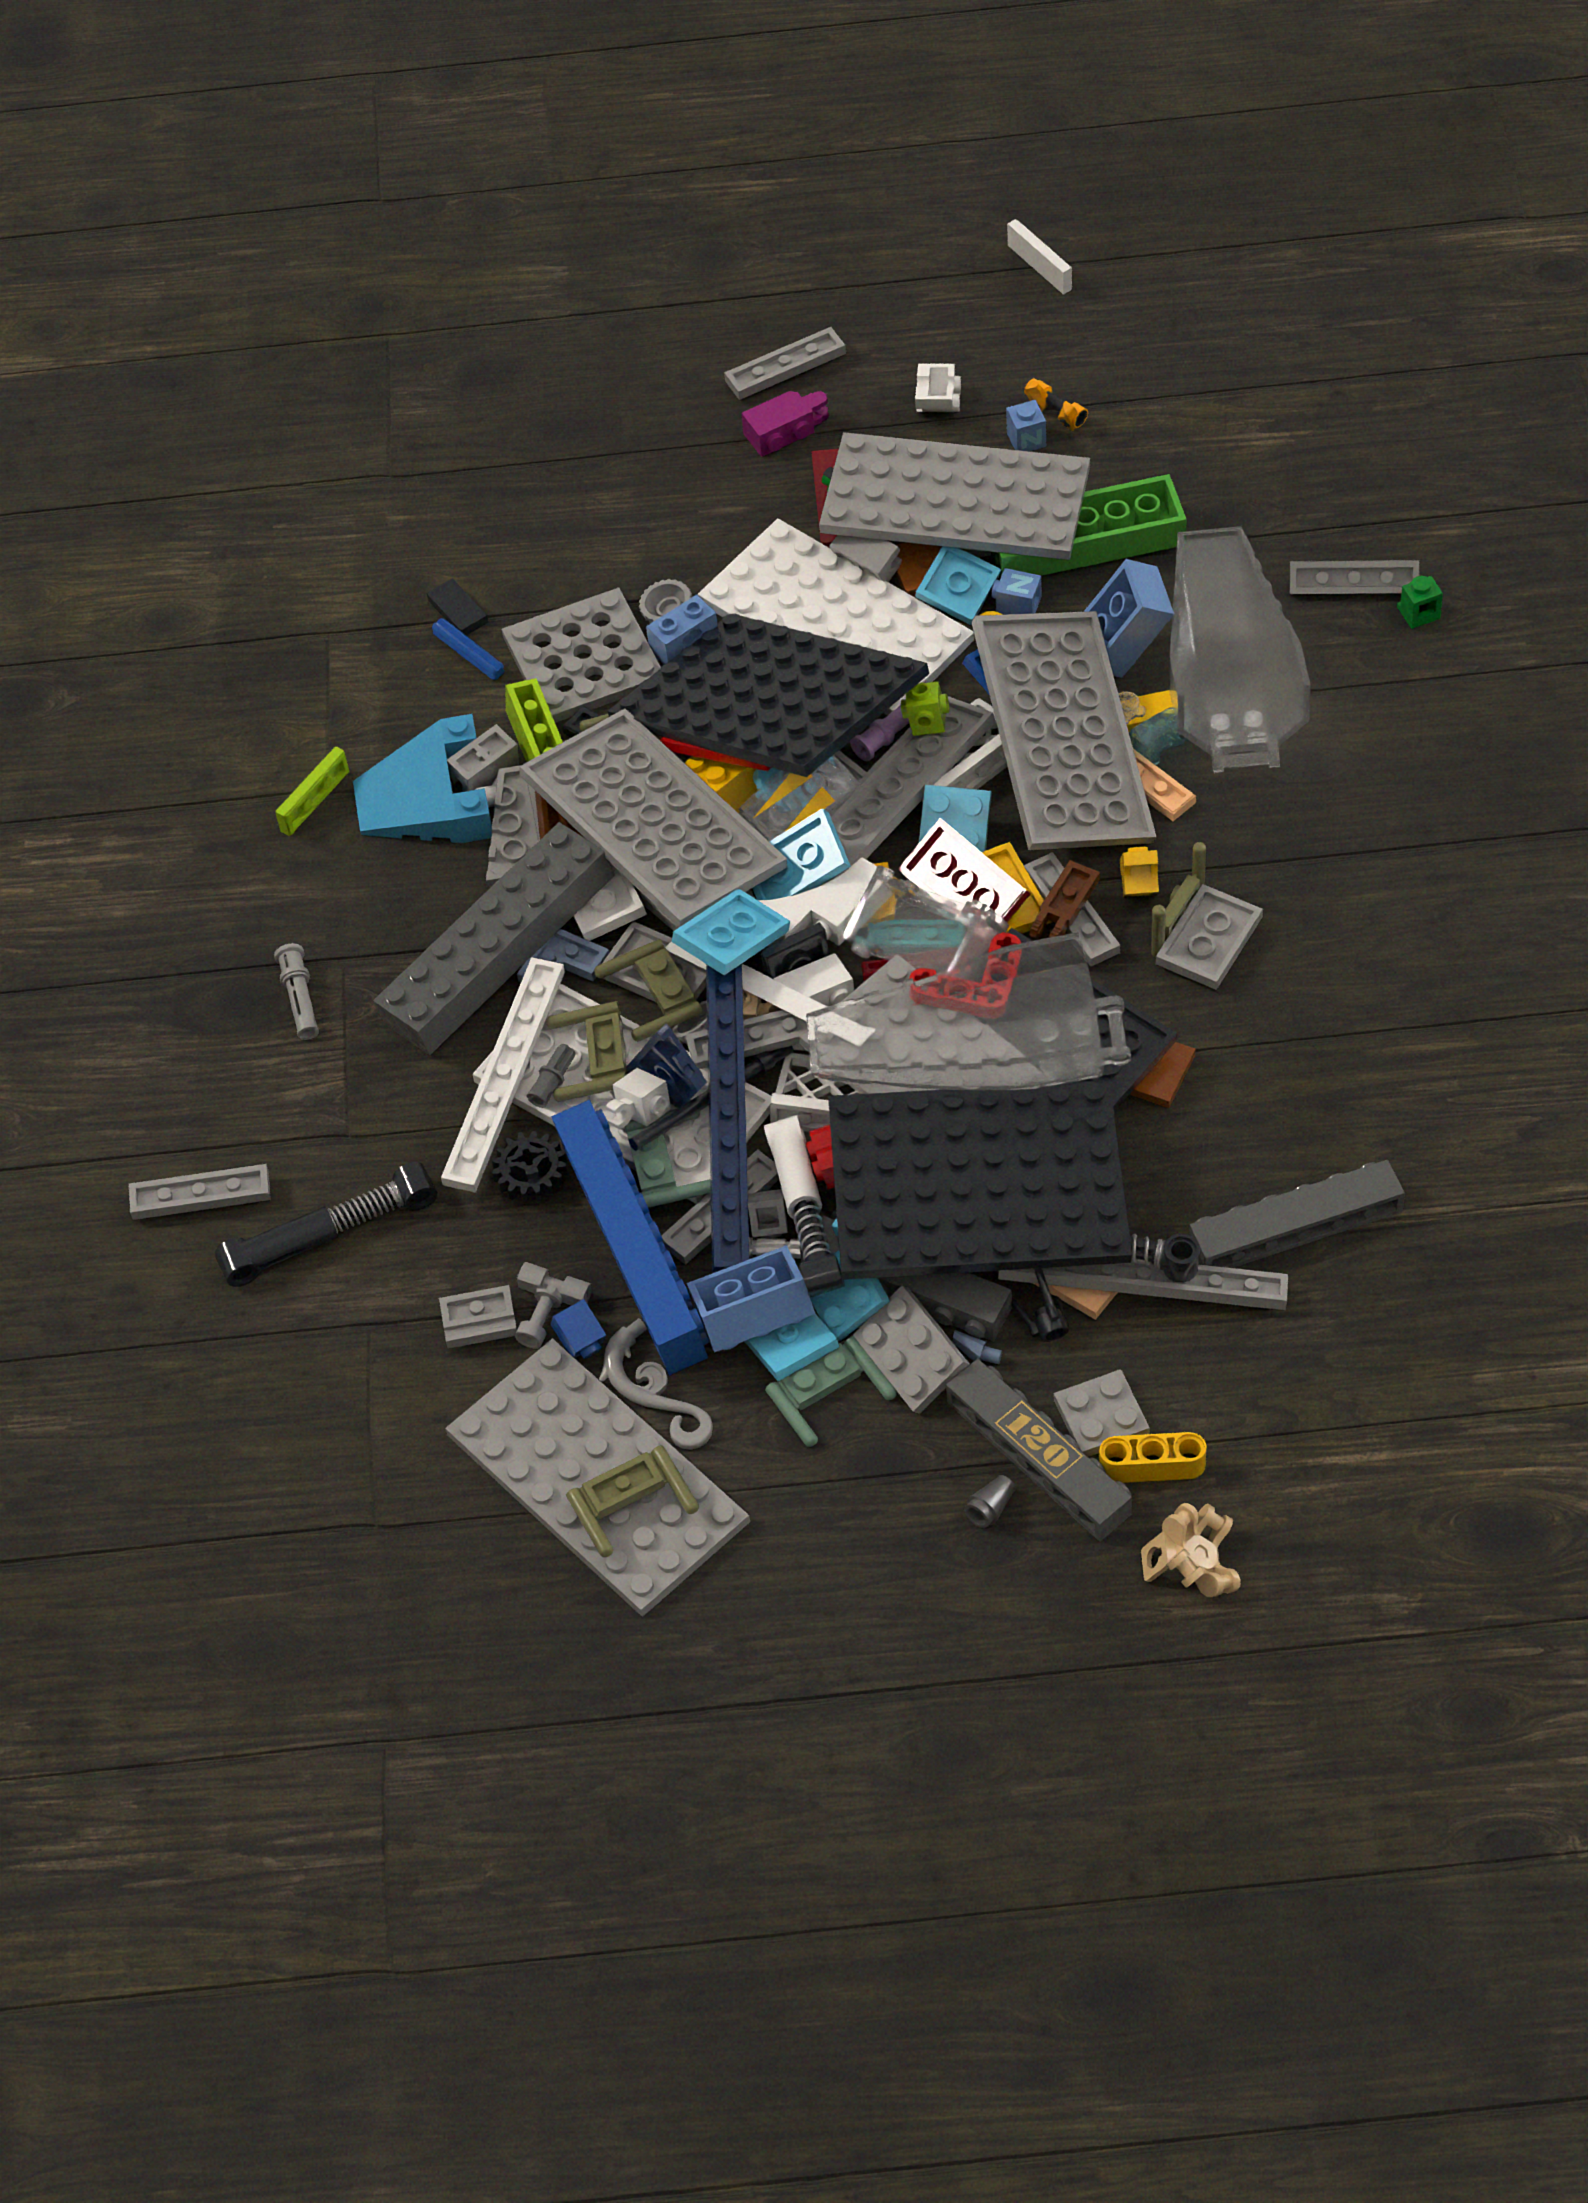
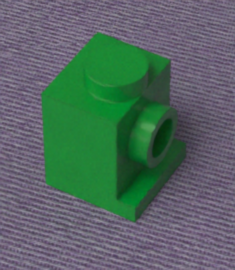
M1417 576L1410 583L1402 586L1401 602L1397 603V608L1410 628L1413 629L1440 619L1443 593L1432 576ZM1424 604L1427 610L1419 613V606Z

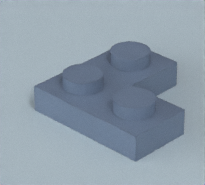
M559 929L532 957L564 964V970L594 981L597 977L594 973L595 967L602 964L610 952L605 947ZM531 958L524 963L517 973L519 982H522Z

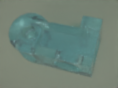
M1170 707L1130 730L1133 749L1157 765L1160 763L1161 752L1171 746H1179L1187 741L1189 714L1182 708Z

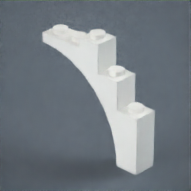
M862 857L844 873L822 886L798 895L773 900H758L790 920L789 931L768 946L819 922L825 928L827 940L829 939L839 946L890 893L888 873Z

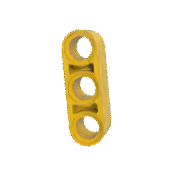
M1191 1432L1113 1436L1105 1439L1100 1445L1099 1462L1104 1467L1106 1474L1115 1482L1193 1479L1202 1475L1205 1470L1207 1446L1205 1440L1200 1435ZM1191 1453L1196 1455V1457L1186 1458L1182 1455ZM1155 1455L1160 1458L1157 1460H1149L1145 1457ZM1113 1457H1119L1123 1460L1119 1462H1112L1108 1459Z

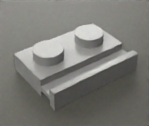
M509 1285L439 1298L448 1349L515 1336L517 1328Z

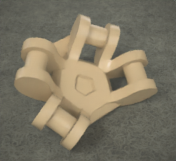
M1181 1504L1174 1514L1169 1515L1164 1520L1162 1532L1141 1550L1144 1580L1151 1582L1168 1568L1170 1570L1177 1568L1185 1577L1181 1583L1187 1588L1195 1582L1200 1592L1206 1597H1215L1222 1593L1228 1594L1237 1591L1241 1584L1239 1574L1234 1569L1221 1566L1218 1546L1230 1531L1233 1519L1227 1515L1219 1516L1215 1513V1507L1210 1504H1205L1199 1512L1191 1504ZM1206 1525L1213 1529L1208 1540L1200 1535ZM1156 1549L1162 1550V1555L1159 1556L1158 1562L1153 1568L1151 1564L1152 1555Z

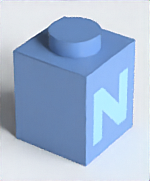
M1036 400L1007 407V435L1014 449L1029 452L1046 447V420Z
M1004 568L1001 579L995 580L992 588V598L996 599V612L1006 615L1035 614L1042 597L1041 575Z

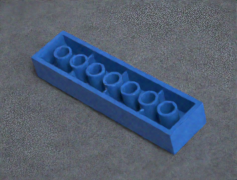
M589 1099L551 1116L566 1155L668 1375L670 1376L707 1359L708 1356L704 1345L710 1342L704 1330V1325L696 1308L693 1307L690 1301V1296L683 1280L679 1278L674 1261L664 1246L659 1229L649 1214L650 1211L643 1195L638 1191L633 1174L622 1157L621 1149L616 1138L612 1136L602 1109L595 1111Z

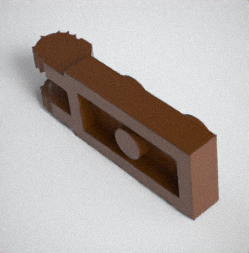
M1069 860L1040 906L1039 914L1030 928L1029 935L1038 940L1044 932L1048 920L1056 924L1049 935L1048 943L1051 946L1057 947L1064 938L1067 928L1070 929L1100 881V872Z

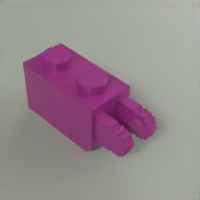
M788 391L742 412L744 436L759 455L763 457L815 433L814 426L822 423V421L829 417L828 407H826V404H828L827 393L817 391L801 397L798 392Z

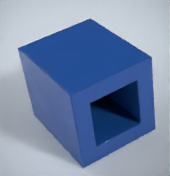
M585 1299L554 1315L551 1321V1326L566 1351L575 1359L581 1355L583 1359H587L602 1349L600 1344L603 1343L606 1334Z

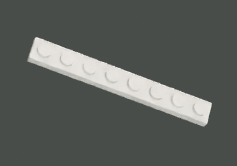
M531 957L441 1176L444 1186L476 1193L565 973L564 964Z

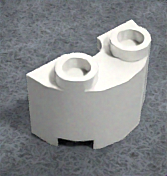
M918 364L915 395L917 412H959L961 376H955V364Z

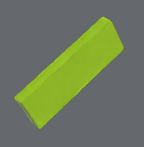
M335 746L275 811L280 832L288 836L292 835L349 773L344 750Z

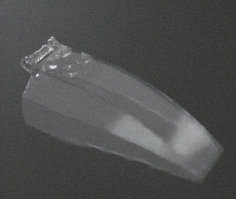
M1241 526L1178 532L1173 602L1174 615L1172 617L1170 641V695L1177 731L1211 755L1213 773L1224 772V768L1269 765V768L1280 767L1278 747L1310 721V680L1301 642L1289 619L1286 620L1280 601L1275 599L1272 593V586L1269 580L1266 581L1262 573V566L1259 560L1255 558L1254 550ZM1262 750H1267V751H1265V752H1255V753L1223 755V754L1236 753V752H1247V751H1262Z
M1078 932L1009 945L969 959V964L951 970L944 967L935 970L936 975L915 982L911 978L902 981V986L882 993L876 990L864 994L863 997L849 999L807 1013L811 1073L815 1078L851 1084L945 1090L1036 1089L1101 1077L1104 1065L1114 1064L1120 1066L1131 1061V1051L1126 1046L1122 1013L1125 1009L1124 1000L1120 996L1095 999L1087 958ZM1098 1015H1108L1112 1047L1102 1048Z

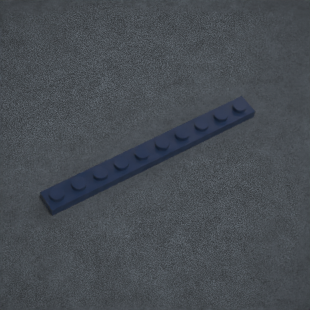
M706 964L712 1273L749 1260L742 964L726 975L719 973Z

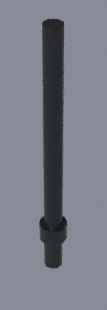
M793 1046L765 1051L752 1057L751 1063L744 1066L745 1082L758 1074L764 1075L775 1068V1063L793 1052ZM709 1089L630 1138L629 1144L631 1148L635 1151L639 1150L709 1105Z

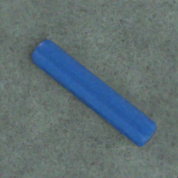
M440 618L432 625L435 636L489 678L497 680L504 674V665L447 620Z

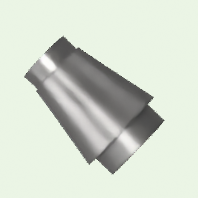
M999 1475L992 1482L967 1499V1505L964 1508L967 1518L980 1528L994 1525L1016 1489L1014 1483L1008 1477Z

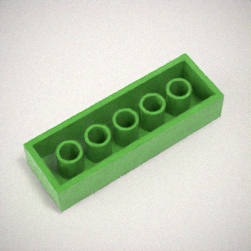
M1170 474L1086 491L1083 497L1070 560L992 552L996 566L1001 569L1000 578L1004 568L1042 576L1186 545L1187 519Z

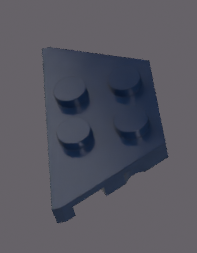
M667 1024L655 1033L626 1066L627 1074L639 1068L665 1080L670 1103L676 1108L689 1102L707 1083L701 1070L695 1065Z

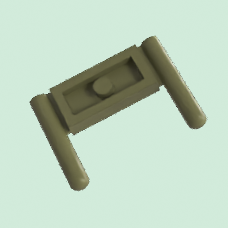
M1197 842L1193 845L1192 876L1187 875L1181 886H1175L1170 896V903L1166 909L1162 905H1156L1152 909L1151 954L1153 957H1156L1202 884L1205 885L1206 845L1202 842Z
M660 939L597 965L594 969V973L598 978H604L631 965H636L638 973L664 1016L632 1030L631 1036L637 1042L655 1035L665 1024L671 1028L703 1014L699 1002L695 1000L693 992Z
M618 1001L556 1014L547 1018V1026L550 1029L586 1023L592 1081L555 1089L553 1097L557 1102L613 1090V1084L627 1075L622 1019L620 1017L621 1009Z
M662 1445L655 1447L651 1453L645 1452L583 1483L581 1488H573L566 1493L568 1501L602 1557L612 1555L613 1547L596 1518L602 1519L665 1487L666 1483H669L686 1513L694 1514L699 1509L698 1502Z

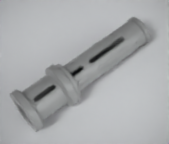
M285 944L274 952L275 961L280 964L282 972L280 974V983L288 990L297 1028V1036L302 1040L312 1039L319 1034V1029L316 1024L307 987L310 974L303 963L304 949L299 944Z

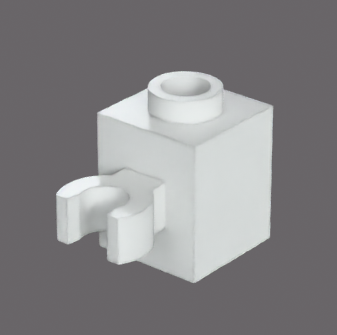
M636 1068L613 1084L615 1099L606 1105V1110L616 1114L614 1118L609 1120V1124L618 1129L624 1128L630 1119L648 1126L671 1110L666 1081L639 1068Z

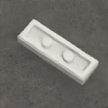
M1015 219L1007 224L1008 246L1062 294L1072 290V267L1018 220Z

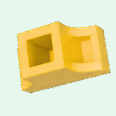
M1148 847L1128 848V852L1123 853L1120 857L1123 897L1157 895L1159 893L1157 850L1148 851Z

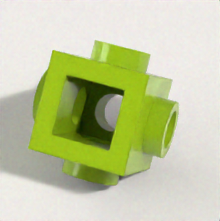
M939 681L918 683L906 693V699L901 700L903 719H909L913 736L945 732L946 714L950 711L947 694L941 693Z

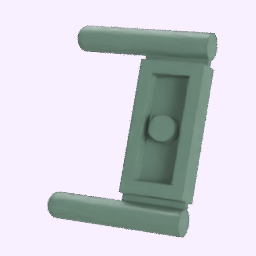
M674 1110L668 1111L648 1126L631 1119L625 1126L628 1142L630 1138ZM700 1111L685 1121L697 1119L700 1116ZM664 1135L659 1136L637 1151L633 1150L630 1146L641 1193L648 1208L711 1193L710 1179L676 1186Z
M854 1336L848 1338L843 1345L839 1343V1348L779 1382L770 1383L765 1389L766 1393L807 1447L814 1446L818 1441V1437L799 1413L798 1409L800 1411L853 1381L861 1376V1372L864 1371L886 1400H892L897 1395L896 1389Z

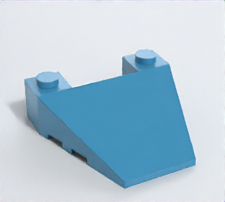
M472 714L438 720L353 781L361 835L402 838V835L420 836L421 840L432 841L433 837L450 838L452 843H466L492 837V823L485 788L453 794L449 765L447 763V759L477 738Z

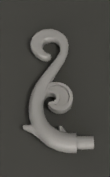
M639 1318L627 1328L622 1326L610 1338L605 1348L603 1368L599 1381L603 1382L609 1378L613 1387L621 1395L644 1407L693 1415L700 1423L698 1429L693 1432L682 1430L680 1425L683 1418L681 1415H677L672 1419L670 1424L671 1440L676 1446L689 1450L700 1448L706 1444L712 1436L713 1424L711 1417L707 1412L695 1405L660 1396L666 1390L668 1384L666 1371L660 1364L644 1362L637 1368L636 1382L639 1384L643 1381H648L649 1384L646 1386L636 1385L627 1377L623 1368L624 1356L627 1358L631 1357L630 1347L636 1343L635 1339L646 1331L647 1327Z

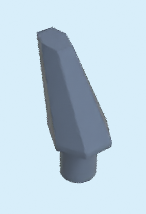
M954 1330L953 1344L971 1360L975 1361L978 1358L981 1362L986 1361L999 1365L1002 1350L986 1347L987 1341Z

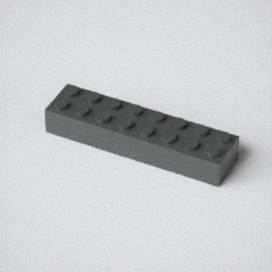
M558 822L373 1000L384 1024L428 1055H431L615 876L610 862L605 858V852Z

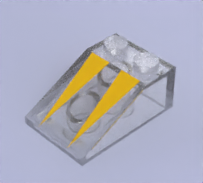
M833 755L808 777L778 769L738 810L764 838L771 841L822 808L831 815L861 784Z

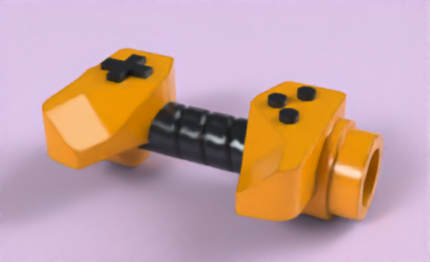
M1033 378L1027 383L1024 393L1030 401L1036 400L1041 412L1048 405L1060 412L1058 419L1063 426L1071 431L1084 424L1088 416L1086 408L1076 402L1070 404L1054 395L1052 387L1041 380Z

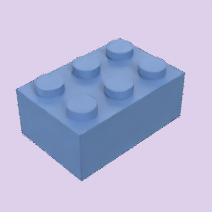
M1125 559L1084 611L1097 612L1113 676L1120 678L1135 664L1136 660L1174 615L1158 567Z
M787 1245L687 1283L694 1306L704 1325V1330L714 1353L722 1349L734 1348L739 1343L751 1338L765 1336L772 1330L785 1325L799 1323L806 1317L815 1314L804 1279Z

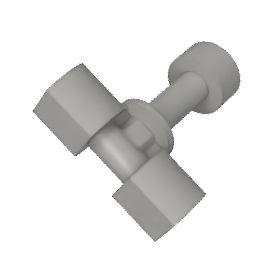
M525 1262L517 1277L518 1288L535 1293L534 1296L538 1304L530 1321H522L515 1333L516 1340L526 1347L540 1348L547 1335L543 1325L551 1308H559L562 1302L574 1305L582 1299H585L586 1303H588L592 1293L591 1283L567 1276L562 1281L550 1277L548 1269Z

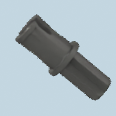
M561 1044L557 1047L547 1065L541 1066L539 1070L540 1075L527 1094L529 1102L540 1108L546 1107L554 1090L565 1081L563 1075L576 1055L574 1049L570 1048L567 1044Z

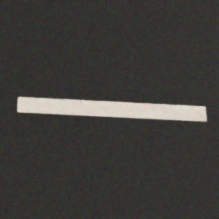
M672 941L665 947L667 951L706 970L704 962ZM742 964L743 989L858 1048L875 1032L873 1029Z

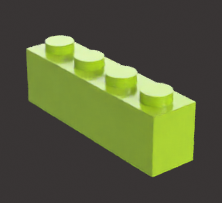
M537 678L505 685L506 713L526 762L563 743Z

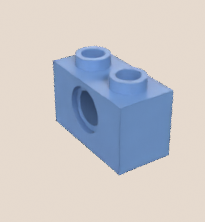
M695 595L647 625L648 644L655 657L663 665L669 663L684 648L689 647L699 639L704 632L718 627L716 612L698 595Z

